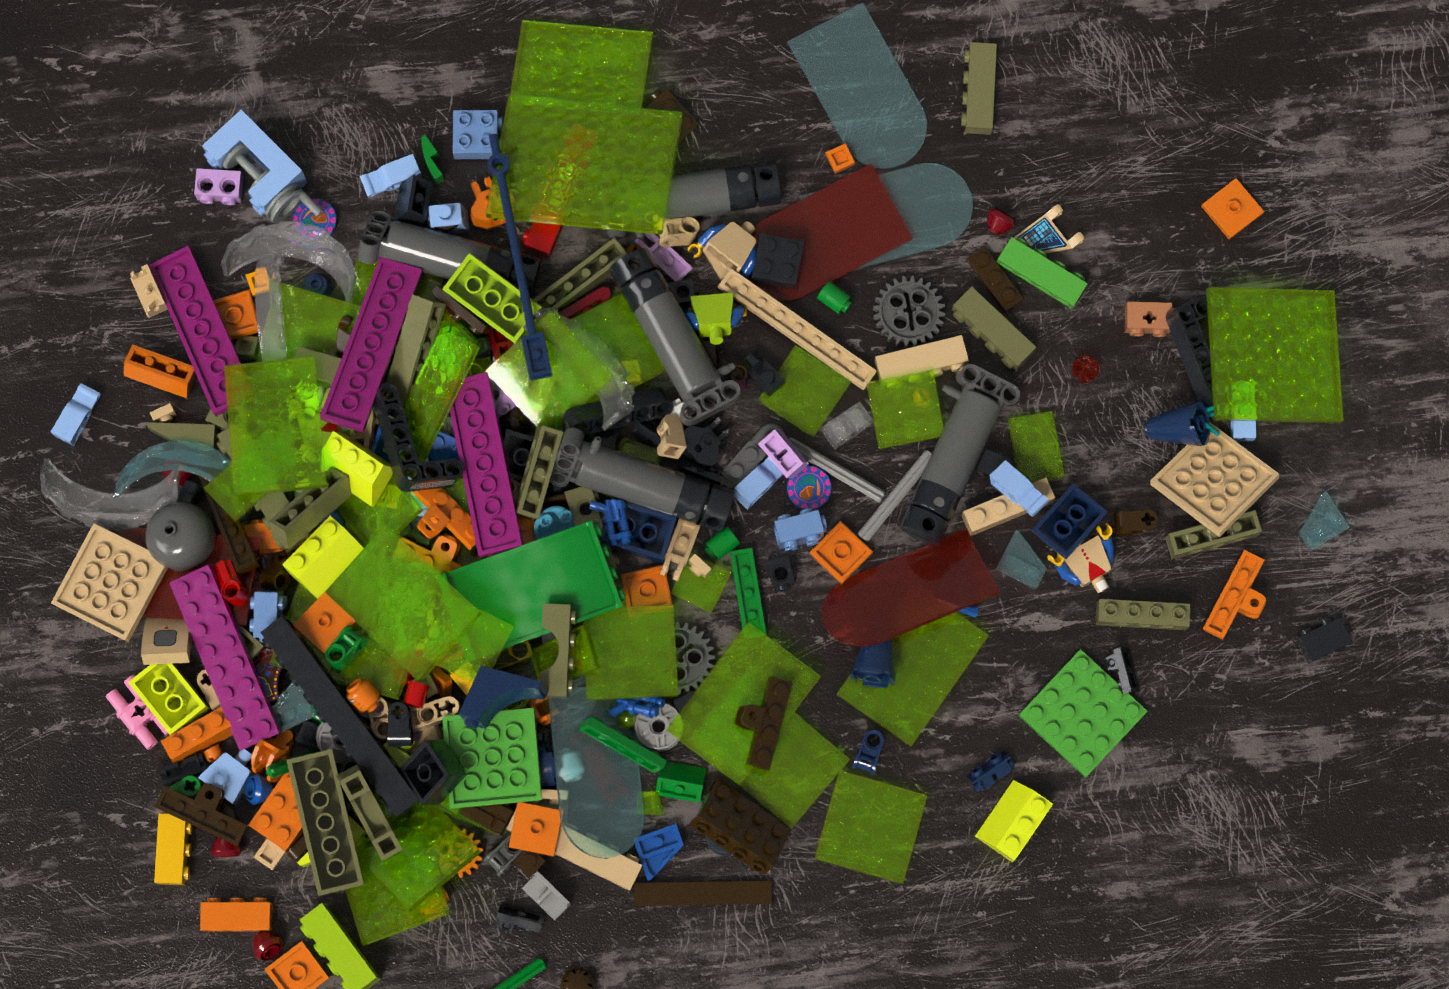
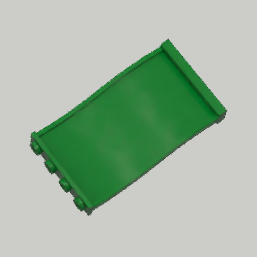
M590 520L437 576L468 662L550 633V631L542 627L543 604L572 605L573 610L577 611L576 623L624 606L623 601L626 600L622 587L618 588L615 582L618 579L615 567H610L607 560L611 556L607 545H602L599 538L603 536L599 523L594 524V521Z

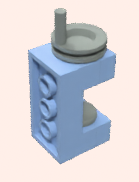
M242 110L234 115L202 145L206 152L203 155L213 169L228 170L240 164L255 179L248 191L251 197L249 201L260 216L265 214L268 218H271L274 224L280 223L291 215L301 202L317 217L323 213V210L301 190L307 184L303 171ZM247 154H248L265 172H263V173L261 174V173L245 158V157L247 156Z

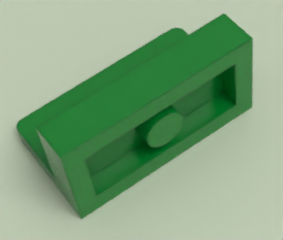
M667 761L664 769L659 770L655 795L700 803L706 768Z

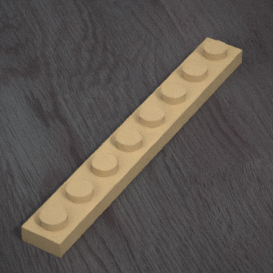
M732 268L718 285V289L724 293L733 292L735 301L862 390L865 389L877 372V370Z

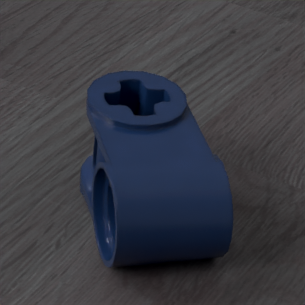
M871 730L865 734L852 769L859 768L870 772L872 776L874 775L884 743L881 732ZM870 735L878 736L880 744L877 747L868 745L867 738Z

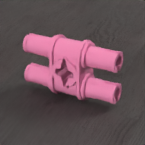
M132 675L124 681L135 697L132 703L128 704L117 689L109 692L106 698L117 711V718L121 719L130 730L129 733L133 736L136 735L145 748L149 750L158 743L146 727L150 721H154L166 736L169 733L128 683L135 677V675ZM138 708L145 709L143 717L138 715Z

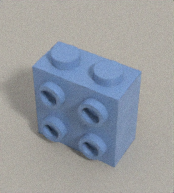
M453 110L454 159H489L492 156L489 135L491 134L498 135L500 150L503 152V140L499 139V131H503V118L499 117L497 110Z
M812 508L800 511V515L791 517L790 514L779 516L778 520L774 521V532L779 550L785 549V552L797 550L799 545L807 544V546H813L820 543L819 540L823 539L827 528L824 515L820 516L818 510L813 511Z
M259 590L255 591L254 596H251L250 608L254 609V619H250V632H253V638H259V642H262L264 637L260 632L283 616V609H287V596H284V591Z

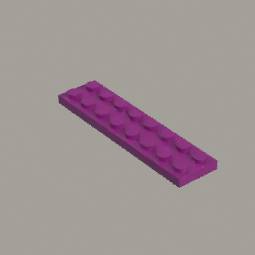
M186 246L150 264V270L213 414L217 417L255 398L256 394L191 248Z
M379 257L322 409L321 420L364 433L375 403L377 390L383 382L400 336L402 324L408 311L409 301L412 294L415 295L423 273L422 269Z
M484 372L446 382L444 385L459 460L464 466L462 475L478 556L485 557L522 546L524 543L518 514L516 513V503L490 374Z
M212 564L170 582L171 589L224 715L232 725L230 729L239 750L249 748L257 744L261 739H269L282 733L229 604L221 595V586Z

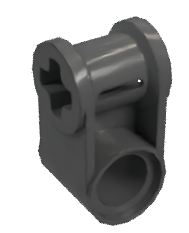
M511 835L493 849L483 860L497 871L498 877L502 876L514 864L513 861L524 851L512 852L508 848ZM495 858L499 860L502 866L495 860Z

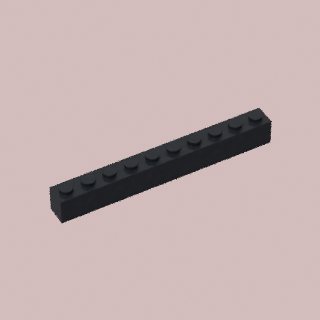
M288 616L279 617L260 633L264 637L262 639L264 645L269 650L273 649L277 655L275 657L276 661L282 668L286 667L290 672V680L294 685L302 688L305 692L302 694L305 700L310 705L314 704L317 708L316 714L323 723L327 722L331 727L330 733L334 739L343 743L345 754L351 760L354 759L357 762L363 777L369 778L373 784L371 788L378 797L382 796L386 801L385 807L391 815L395 814L397 817L402 816L418 804L419 800L399 771V765L361 714L348 702L346 694Z

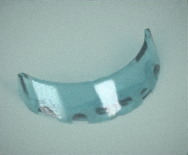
M173 440L151 446L131 459L120 472L112 498L118 499L125 488L146 475L169 470L193 473L217 485L236 507L242 523H247L250 520L252 510L251 499L254 497L250 491L245 492L239 482L243 479L239 471L234 474L228 464L230 459L220 453L219 450L200 442L192 443L189 440Z

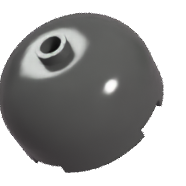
M172 502L162 506L152 515L146 527L145 540L149 553L158 563L174 571H188L187 569L203 564L212 553L216 541V531H214L211 517L201 508L188 502Z

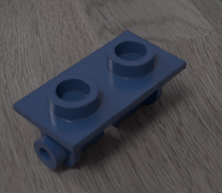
M1004 751L993 754L984 765H979L972 769L971 774L966 778L973 783V787L977 792H983L996 783L992 778L994 773L1000 780L1012 772V768L1015 765L1010 760L1011 757Z

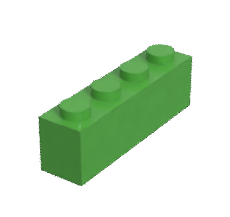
M1011 237L997 259V264L1072 309L1088 284L1084 281L1085 278L1076 272L1073 274L1065 270L1066 266L1059 261H1050L1046 258L1047 255L1039 249L1034 251L1027 247L1028 243L1023 239Z

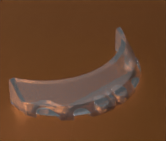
M279 221L278 224L268 226L262 224L254 227L252 231L236 240L235 238L227 246L221 261L224 276L229 277L243 266L265 258H298L316 264L327 271L341 287L346 299V305L352 306L356 281L352 260L341 242L339 243L330 236V233L317 226L305 225L298 221Z
M275 253L258 260L255 269V302L260 351L266 383L275 389L295 387L289 372L290 361L286 348L280 276L282 263L284 262L282 253Z
M554 308L538 310L533 315L537 333L544 332L546 341L566 354L589 379L603 408L604 419L602 428L604 431L627 416L634 408L632 396L635 392L633 386L626 379L628 372L624 365L613 353L612 349L597 334L587 332L584 329V324L575 318L568 319L559 315L558 310ZM525 324L523 328L525 329V331H527V327Z
M44 458L40 471L41 492L46 499L49 498L61 510V514L69 519L73 517L83 522L87 527L91 528L94 523L107 530L129 531L139 529V526L148 523L152 515L162 506L177 501L181 465H176L165 479L148 489L134 493L112 494L95 491L77 484L61 473L50 459Z

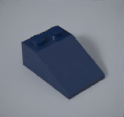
M1072 484L1031 531L1064 559H1067L1102 522L1108 511L1075 484Z
M625 502L628 527L632 532L631 543L623 545L622 541L619 540L617 541L618 546H615V548L664 564L677 517ZM615 522L616 534L621 533L619 522ZM603 525L601 530L603 536H600L599 538L602 543L609 545V543H606L605 536H607L605 525Z

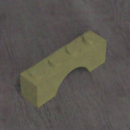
M543 604L542 627L552 632L559 643V655L556 662L549 669L540 672L539 681L543 683L548 691L546 698H569V693H573L574 680L570 679V670H574L575 657L571 656V647H575L576 634L572 633V625L576 624L577 611L573 610V606L570 604Z
M355 765L336 775L381 860L383 861L400 852L402 848L358 766Z

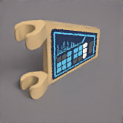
M1057 204L1045 215L1016 235L1014 239L1019 237L1028 243L1027 247L1032 250L1039 249L1048 254L1073 249L1084 241V236L1081 232H1078L1068 241L1052 222L1063 213L1062 207Z

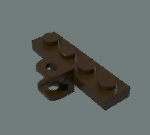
M770 676L768 677L761 707L752 704L738 707L734 721L735 725L741 729L754 732L746 765L770 771L792 682Z
M203 784L195 799L164 786L154 806L236 846H239L248 827L247 824L218 811L224 800L225 791L212 784ZM210 791H213L214 797L212 799L209 798Z

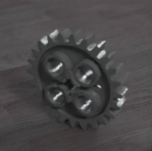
M902 276L901 283L893 279L894 286L886 283L887 291L881 289L879 291L882 298H875V302L879 305L873 306V311L879 313L873 316V320H880L876 324V328L883 327L881 336L888 333V342L893 338L896 339L895 346H898L901 341L904 342V348H907L908 342H911L913 347H916L917 341L924 345L925 338L932 341V333H939V329L936 326H943L944 322L939 318H945V313L940 311L945 308V304H938L942 300V296H935L937 288L929 289L931 282L923 285V278L915 282L914 276H911L910 281H906L905 276ZM905 293L908 294L910 311L913 312L911 318L914 326L913 331L910 330L909 316L905 312L907 307L904 297ZM920 295L923 297L924 302L917 304L912 298ZM892 299H899L902 305L894 307L890 301ZM920 316L925 317L928 323L926 325H919L916 319ZM902 320L906 326L899 329L894 325V322Z
M676 622L675 628H672L667 623V630L665 631L663 628L658 627L660 634L657 635L652 632L651 635L654 640H646V644L650 647L642 649L648 655L641 658L642 662L648 663L643 667V671L650 670V673L646 676L647 679L654 677L652 685L656 686L660 683L661 692L667 687L669 695L672 694L673 690H677V694L680 696L683 689L688 694L690 693V687L698 691L697 683L705 685L706 682L703 677H711L707 669H714V665L709 663V661L715 660V656L709 655L714 650V647L706 646L710 639L703 640L704 631L697 634V626L689 630L687 622L683 628H680L679 622ZM677 637L682 638L684 645L681 648H675L671 644L672 640ZM689 644H693V647L682 656L683 662H676L671 670L665 674L664 670L674 662V655L680 656ZM692 653H697L701 657V660L696 664L688 661V656ZM659 654H666L669 660L666 664L661 665L656 662V657ZM677 669H681L685 672V677L682 680H676L673 678L672 673Z

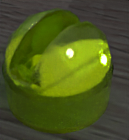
M624 711L618 715L619 726L624 730L635 726L636 715H630L629 711Z

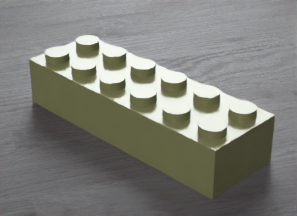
M329 749L288 759V769L318 896L363 886L364 881L341 784L336 776L338 771L333 750Z

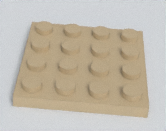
M1209 423L1220 435L1216 436L1210 431L1209 441L1206 445H1186L1151 479L1150 485L1220 537L1279 479V473L1212 423Z
M93 523L51 604L129 642L168 568L158 563L147 549Z

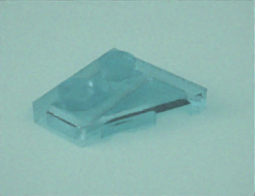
M1325 491L1320 496L1298 534L1311 552L1350 527Z
M1017 530L1014 532L996 570L1034 589H1037L1047 569Z
M293 682L286 691L282 692L277 703L272 706L282 732L317 716L313 704L310 705L302 694L305 692L300 686L294 685Z

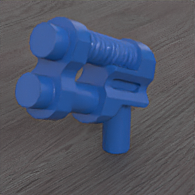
M607 499L606 504L591 500L589 509L604 513L601 522L602 525H605L607 534L605 541L609 543V547L618 546L617 541L619 540L622 541L623 545L631 543L632 532L628 527L625 501L622 499ZM615 522H619L621 533L616 534Z
M625 690L619 698H616L618 704L608 710V714L611 718H614L624 710H628L630 715H637L639 713L644 714L646 718L657 717L659 715V708H663L665 705V699H662L660 695L650 696L638 694L632 690Z

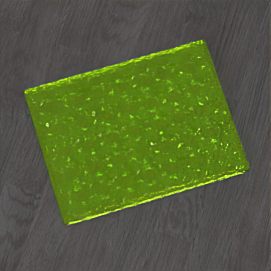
M508 96L499 145L501 153L508 157L511 165L510 171L506 175L514 220L663 234L683 118L682 112ZM503 165L497 166L496 169H501ZM493 176L486 217L505 219L497 177Z

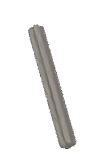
M789 438L797 450L811 464L877 502H880L884 497V490L796 439Z
M926 450L922 453L860 529L858 536L866 542L870 540L922 476L932 455L931 452Z

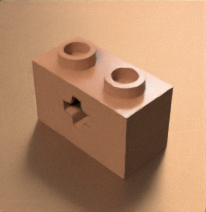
M1127 302L1125 305V333H1130L1131 336H1143L1144 333L1153 334L1154 337L1166 336V334L1170 333L1166 322V313L1172 309V303ZM1146 316H1149V319L1152 321L1151 324H1148L1147 320H1145Z

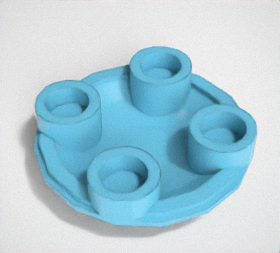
M552 506L540 513L539 519H536L534 523L533 533L535 540L574 527L571 511L562 506Z

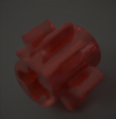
M1092 355L1076 357V361L1072 365V372L1074 374L1073 377L1079 378V382L1088 383V381H1095V377L1099 374L1098 360H1092Z

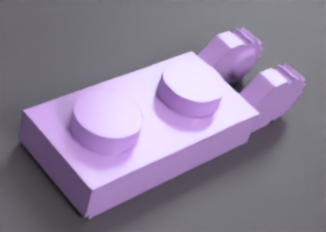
M648 228L644 231V234L654 243L651 248L642 240L636 239L634 241L641 248L648 249L657 267L673 282L683 280L693 270L671 247H661L659 244L660 239Z

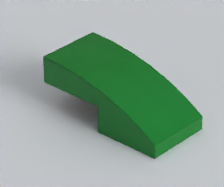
M426 135L421 138L426 165L436 185H439L444 181V178L434 163L439 159L438 152Z

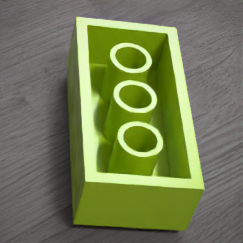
M469 253L442 290L513 343H517L527 330L519 288L472 253ZM530 297L535 320L543 306Z
M319 904L300 919V922L303 924L300 926V929L307 938L314 939L316 944L313 946L319 955L328 958L330 962L327 966L334 975H340L344 980L341 982L344 989H369L381 980L327 905Z

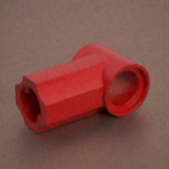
M222 560L216 563L213 569L221 586V595L232 605L242 606L248 600L249 595L242 585L232 560ZM238 590L236 595L232 597L233 592Z
M409 681L403 703L413 708L423 709L427 701L429 686Z

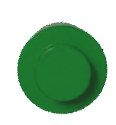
M831 281L823 287L817 297L818 300L837 314L841 312L846 313L853 303L850 301L852 296Z
M724 527L721 532H718L705 543L707 548L704 551L711 560L716 558L719 561L740 543L735 535L727 527Z

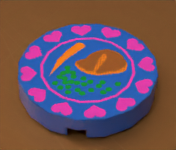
M312 198L323 210V213L317 217L302 202L295 209L292 222L300 238L318 243L332 236L337 225L335 210L328 202Z
M806 466L794 478H789L787 494L795 507L801 510L812 508L814 511L827 503L831 495V482L823 470L815 466Z

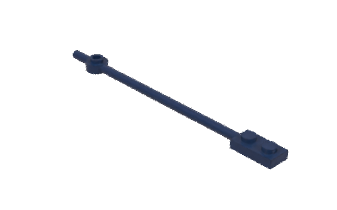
M491 134L489 135L492 156L488 159L487 166L489 172L497 177L528 332V335L521 336L529 378L530 381L551 377L553 374L544 332L537 333L506 180V175L509 173L511 165L508 157L501 153L498 135ZM503 165L501 169H496L497 166Z

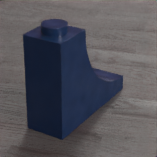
M480 666L459 715L464 720L466 726L472 729H477V727L486 729L495 715L508 705L524 699L545 700L548 691L541 681Z

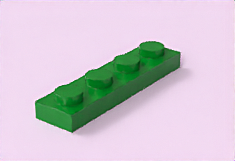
M752 548L730 551L744 641L765 638L767 634Z
M589 717L580 723L578 730L652 773L664 769L667 760L660 757L661 755L658 752L644 748L639 741L625 737L620 730L608 727L601 719Z

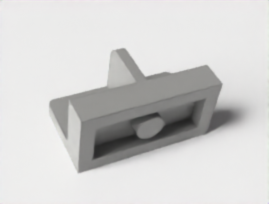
M538 871L534 873V876L522 888L554 921L571 905Z

